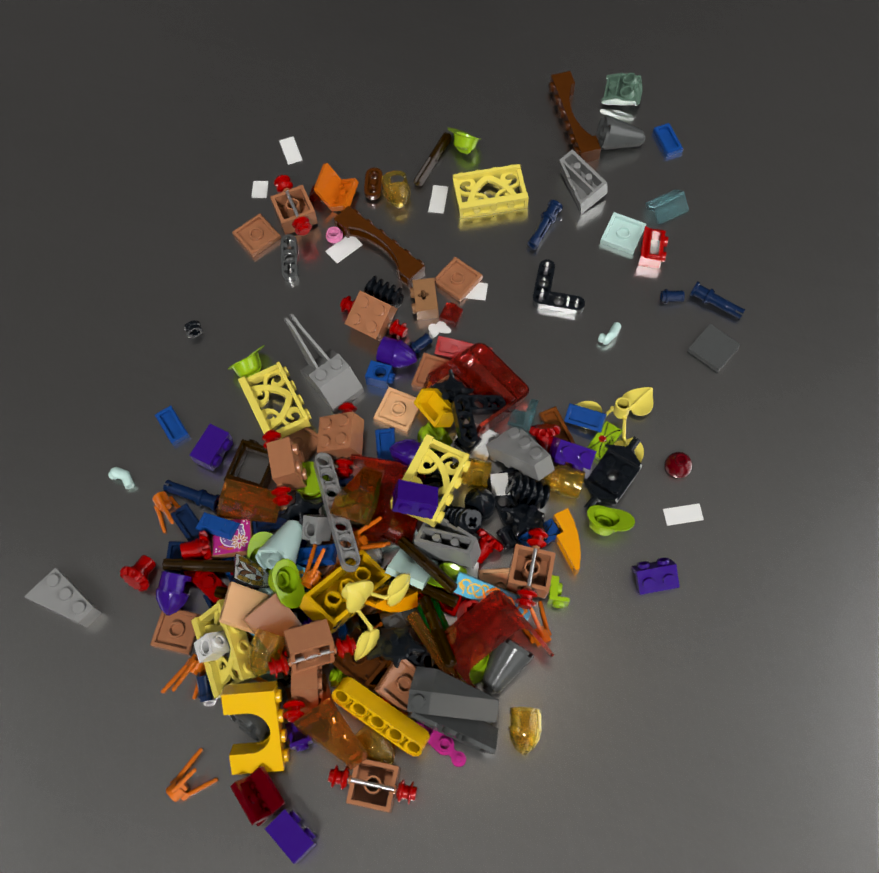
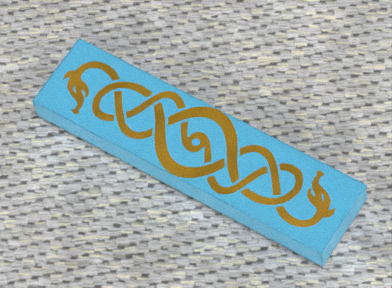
M461 571L458 572L455 579L457 589L454 593L471 600H476L481 604L527 622L531 613L530 610L520 608L519 604L515 602L516 599L520 598V595Z

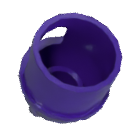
M385 336L379 344L376 361L391 365L392 368H404L416 363L417 357L412 348L402 340Z
M405 439L396 442L389 450L392 458L398 465L408 469L421 443L415 439Z
M165 571L161 572L159 585L156 588V599L160 609L169 616L177 612L186 603L189 594L184 593L186 583L192 581L191 576Z

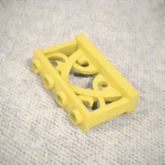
M520 164L465 173L461 172L452 175L460 219L528 208L529 197L526 192ZM512 178H516V183L509 186L512 182ZM487 183L501 188L493 198H488L485 194L478 192ZM465 186V189L470 192H464L460 187ZM519 186L520 193L516 194L513 189ZM461 196L468 197V201L462 202Z
M276 362L275 365L247 378L245 376L241 377L238 381L263 434L267 431L275 430L281 433L280 439L303 428L311 427L309 420L312 418L308 409H303L302 407L304 402L301 395H296L295 393L297 388L294 381L288 380L287 377L290 374L286 366L282 367L280 362ZM276 375L281 377L280 382H275V378H273L271 385H268L269 378ZM263 381L264 385H256ZM263 393H265L264 399H257L258 396H263ZM269 393L278 394L286 398L280 413L270 408L260 409L268 402ZM293 400L297 407H292ZM293 413H298L300 415L299 420L293 423L287 422L285 420L286 417L288 419L294 420L295 418L292 417ZM274 414L276 418L273 416L271 419H267V416ZM282 423L285 425L284 427L277 429Z
M426 434L402 480L423 484L417 477L418 473L430 474L438 469L443 482V486L438 489V498L441 496L443 498L440 502L438 500V507L432 519L414 515L409 516L429 524L433 528H435L437 523L440 524L445 516L443 511L446 505L450 506L454 495H452L454 489H459L463 480L461 476L463 472L467 473L471 465L469 461L470 454L448 446ZM431 449H436L444 453V455L439 458ZM453 457L458 460L459 465L457 468L452 469L450 468V465L453 463L452 461L447 462L445 465L443 461ZM426 462H428L430 466L434 463V465L429 469H426L423 466ZM449 475H454L450 482ZM392 497V499H391V501H390L391 508H392V503H393V497Z
M225 599L218 600L214 606L201 616L191 620L197 640L206 633L224 631L229 642V659L223 655L218 660L204 662L214 699L221 698L225 685L248 683L259 677L246 631L219 622Z

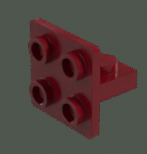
M264 766L258 767L250 776L240 779L230 786L251 825H262L285 804Z

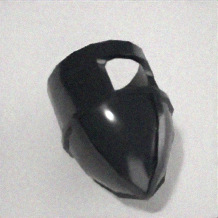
M477 486L466 494L464 500L465 508L479 511L483 522L490 519L493 515L496 498L489 489Z

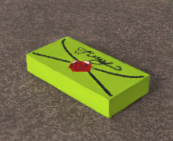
M608 421L605 422L602 433L598 432L587 446V448L597 451L594 457L596 460L600 461L608 451L607 446L614 445L621 436L622 430Z

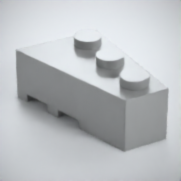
M573 149L559 160L560 172L580 213L583 214L607 194V182Z
M517 424L486 444L492 461H499L508 468L518 469L520 473L538 481L555 470L550 454Z
M443 518L440 524L437 523L435 528L423 522L414 539L415 545L429 558L473 569L481 554L477 537L460 527L453 526L445 518Z
M54 568L24 596V598L86 628L102 614L80 589L57 568Z

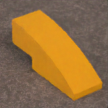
M566 508L553 516V521L561 532L556 535L555 542L575 576L580 569V541L574 519L569 509Z
M390 585L380 588L374 592L386 595L388 594V588ZM408 588L404 598L394 606L387 604L388 599L384 600L371 595L364 604L387 612L407 611L418 606V591Z

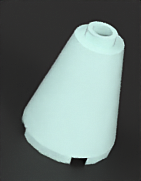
M288 520L258 549L255 558L263 569H272L276 562L281 559H289L296 564L302 541L303 527L299 521Z

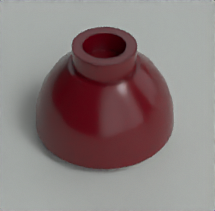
M674 452L666 458L665 469L672 477L684 478L692 470V461L687 454Z

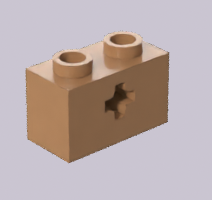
M434 278L412 280L413 287L410 288L411 298L415 299V303H412L413 314H417V321L439 318Z

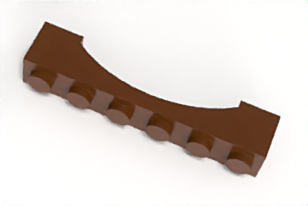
M571 71L551 75V82L548 84L549 91L553 93L554 104L558 106L559 117L563 119L564 130L568 132L569 144L573 145V150L585 162L599 160L601 147L596 135H590L581 127L571 109L570 96L574 95L575 81Z
M347 206L334 218L335 227H338L347 238L350 236L361 238L384 250L398 268V279L409 288L413 287L412 280L422 279L425 276V265L420 259H415L407 249L400 247L396 240L390 239L382 229H377L369 219L363 218L358 210H353L350 206Z

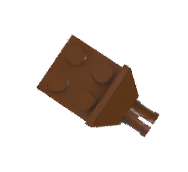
M356 627L349 637H353L357 644L363 632ZM349 652L345 653L344 659L338 654H334L335 662H332L345 676L355 679L373 693H377L374 689L392 663L391 660H385L384 657L367 660V655L356 661L354 660V655L352 656Z

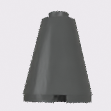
M604 115L601 118L597 129L601 150L640 147L645 142L646 135L642 129L609 115Z
M499 632L481 681L485 684L483 688L491 694L495 692L500 693L535 655Z
M275 680L277 681L278 689L282 690L283 700L286 694L285 686L279 680ZM254 714L228 715L233 722L238 720L239 728L255 740L259 739L261 741L269 727L261 717Z

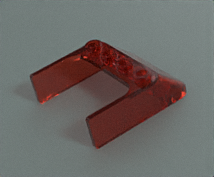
M484 343L472 345L430 372L424 384L425 388H429L448 376L449 370L452 369L454 376L459 378L468 388L474 389V395H498L503 397L506 401V406L478 425L476 429L478 437L507 418L529 394L527 384Z
M351 454L350 459L355 466L384 471L371 521L379 516L382 517V520L362 532L361 535H365L368 541H389L390 545L398 546V540L403 536L412 542L418 519L407 514L392 511L390 504L398 479H403L409 466L397 461ZM418 473L417 477L424 484L425 475ZM335 525L339 530L346 529L343 525ZM352 527V530H353V531H356V530H359V529H360V528H354V527Z
M500 590L490 592L444 630L457 661V664L453 667L468 685L477 689L479 688L469 677L470 670L519 629L529 630L551 657L555 654L507 595Z

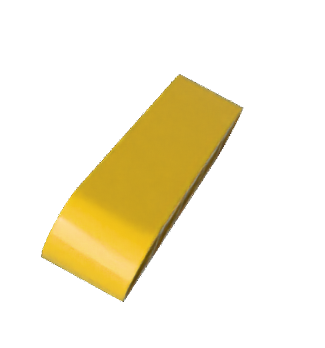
M344 677L332 692L333 701L407 754L414 757L421 755L430 739V734L425 728L351 677Z

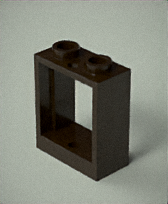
M242 439L226 473L224 482L230 488L263 498L272 479L270 463L260 484L237 476L248 452L269 458L268 451L255 440L249 439L247 441Z

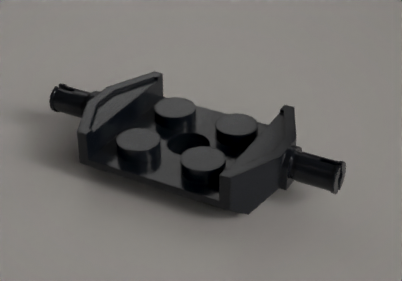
M634 436L626 447L618 445L607 446L608 451L587 479H583L584 484L591 493V498L584 506L587 510L597 502L616 504L642 468L634 451L641 442L640 439H636ZM612 472L619 474L616 480L608 479Z

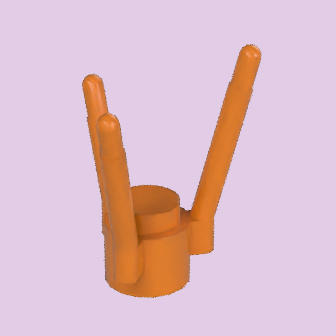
M161 491L155 494L152 500L155 504L154 509L157 513L162 532L166 533L161 512H165L170 523L174 524L169 509L172 507L171 504L177 509L181 506L175 501L173 496H168L165 491Z
M381 516L359 530L353 531L358 551L382 548L391 544L389 541L368 544L367 537L361 535L362 532L381 521Z
M313 544L305 572L301 578L302 585L310 590L340 566V561H338L321 578L322 573L317 569L326 551L325 548H322L311 569L316 552V544Z
M541 600L538 601L544 627L540 625L533 607L529 609L537 627L532 630L533 635L518 618L511 616L529 638L531 644L535 643L537 647L552 641L550 637L552 634Z
M193 654L164 686L161 693H165L177 680L171 689L174 692L189 673L195 676L200 673L199 676H204L206 673L204 662L199 663L197 655ZM197 683L194 689L192 699H196L198 694Z
M203 748L198 749L165 789L167 795L174 802L180 799L185 801L191 795L218 781V778H214L187 792L189 786L186 781L197 769L193 768L184 777L183 775L202 753Z

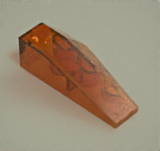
M364 466L335 496L330 514L369 526L377 506L383 472Z

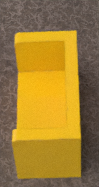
M422 388L414 401V405L435 428L451 427L454 418L449 400H444L442 393L437 388Z

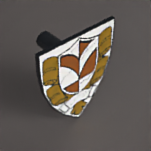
M236 553L233 573L235 583L245 584L256 589L270 588L268 585L269 573L255 562Z

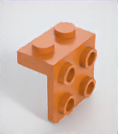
M324 163L314 186V191L332 212L343 211L347 206L351 205L359 182L356 178L341 179L328 163Z

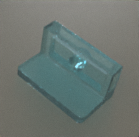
M675 189L646 202L647 210L654 211L658 224L689 211L685 193L681 190Z
M531 399L526 412L513 409L507 425L530 431L539 400Z

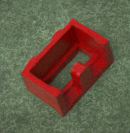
M645 226L638 266L659 269L661 262H665L667 252L663 251V249L667 247L669 238L665 236V230L652 229ZM651 240L660 241L658 255L649 253Z

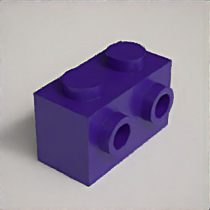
M209 424L189 456L195 463L214 472L216 467L221 465L226 451L231 449L233 438L229 432Z
M554 437L548 453L551 457L555 458L554 462L562 465L568 462L572 464V468L583 471V468L591 469L597 451Z
M398 479L393 491L392 511L432 519L438 507V487Z
M284 809L265 830L293 864H298L317 845L314 840L316 835L309 827L304 829L299 823L302 819L294 810L290 812Z

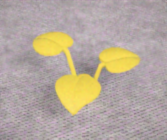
M652 387L637 388L626 392L616 400L615 406H611L605 413L608 416L613 412L618 419L623 420V441H616L614 445L626 447L633 439V437L626 439V420L630 410L636 416H645L652 411L654 404ZM583 401L575 404L602 413L601 406L594 401ZM640 442L634 451L641 463L644 456V448Z
M402 573L394 578L386 595L373 592L374 583L370 580L349 582L343 588L341 596L347 600V610L350 613L357 612L368 627V630L364 631L357 641L354 660L357 661L369 654L376 646L380 635L377 628L373 629V626L360 609L370 595L384 600L388 599L387 604L389 606L399 603L408 591L410 584L409 573Z

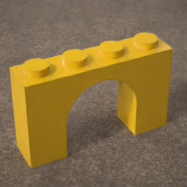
M277 681L225 685L221 693L223 715L254 714L261 717L270 729L269 736L262 741L232 745L229 754L232 775L251 774L260 766H264L267 772L284 771L285 764L289 762L290 755L289 748H285L287 730L283 729L282 722L285 720L283 717L284 709H280L282 690L278 689Z

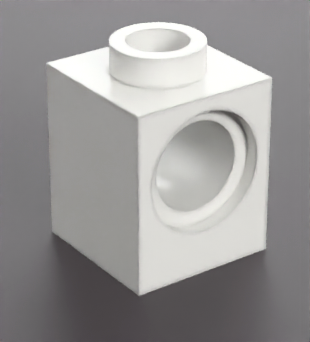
M224 631L206 633L193 643L199 663L218 660L230 651Z

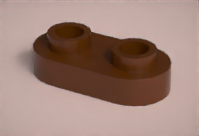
M370 168L365 174L364 193L369 200H376L382 194L383 174L379 168Z

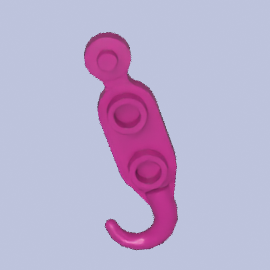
M415 721L430 734L428 743L439 754L450 756L452 764L456 767L465 765L466 756L463 752L454 749L452 738Z

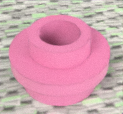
M330 227L326 232V240L329 243H338L343 239V232L338 227Z

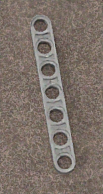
M321 452L315 456L313 466L338 558L343 570L354 572L358 569L361 561L333 460L329 454ZM318 460H325L328 464L321 465L318 463ZM329 475L332 477V480L326 481L322 476ZM333 491L337 496L330 497L326 492ZM337 507L341 509V513H333L331 508ZM343 524L345 525L346 529L339 530L336 528L335 525ZM348 541L351 546L348 548L343 547L340 542ZM352 558L356 564L349 565L345 562V559Z

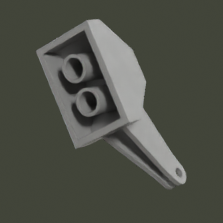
M291 313L289 317L294 325L320 356L314 360L296 328L285 317L284 321L308 363L307 366L300 370L301 374L335 414L340 411L338 409L340 405L346 402L351 403L364 393V389L351 367L340 354L331 349L324 353Z

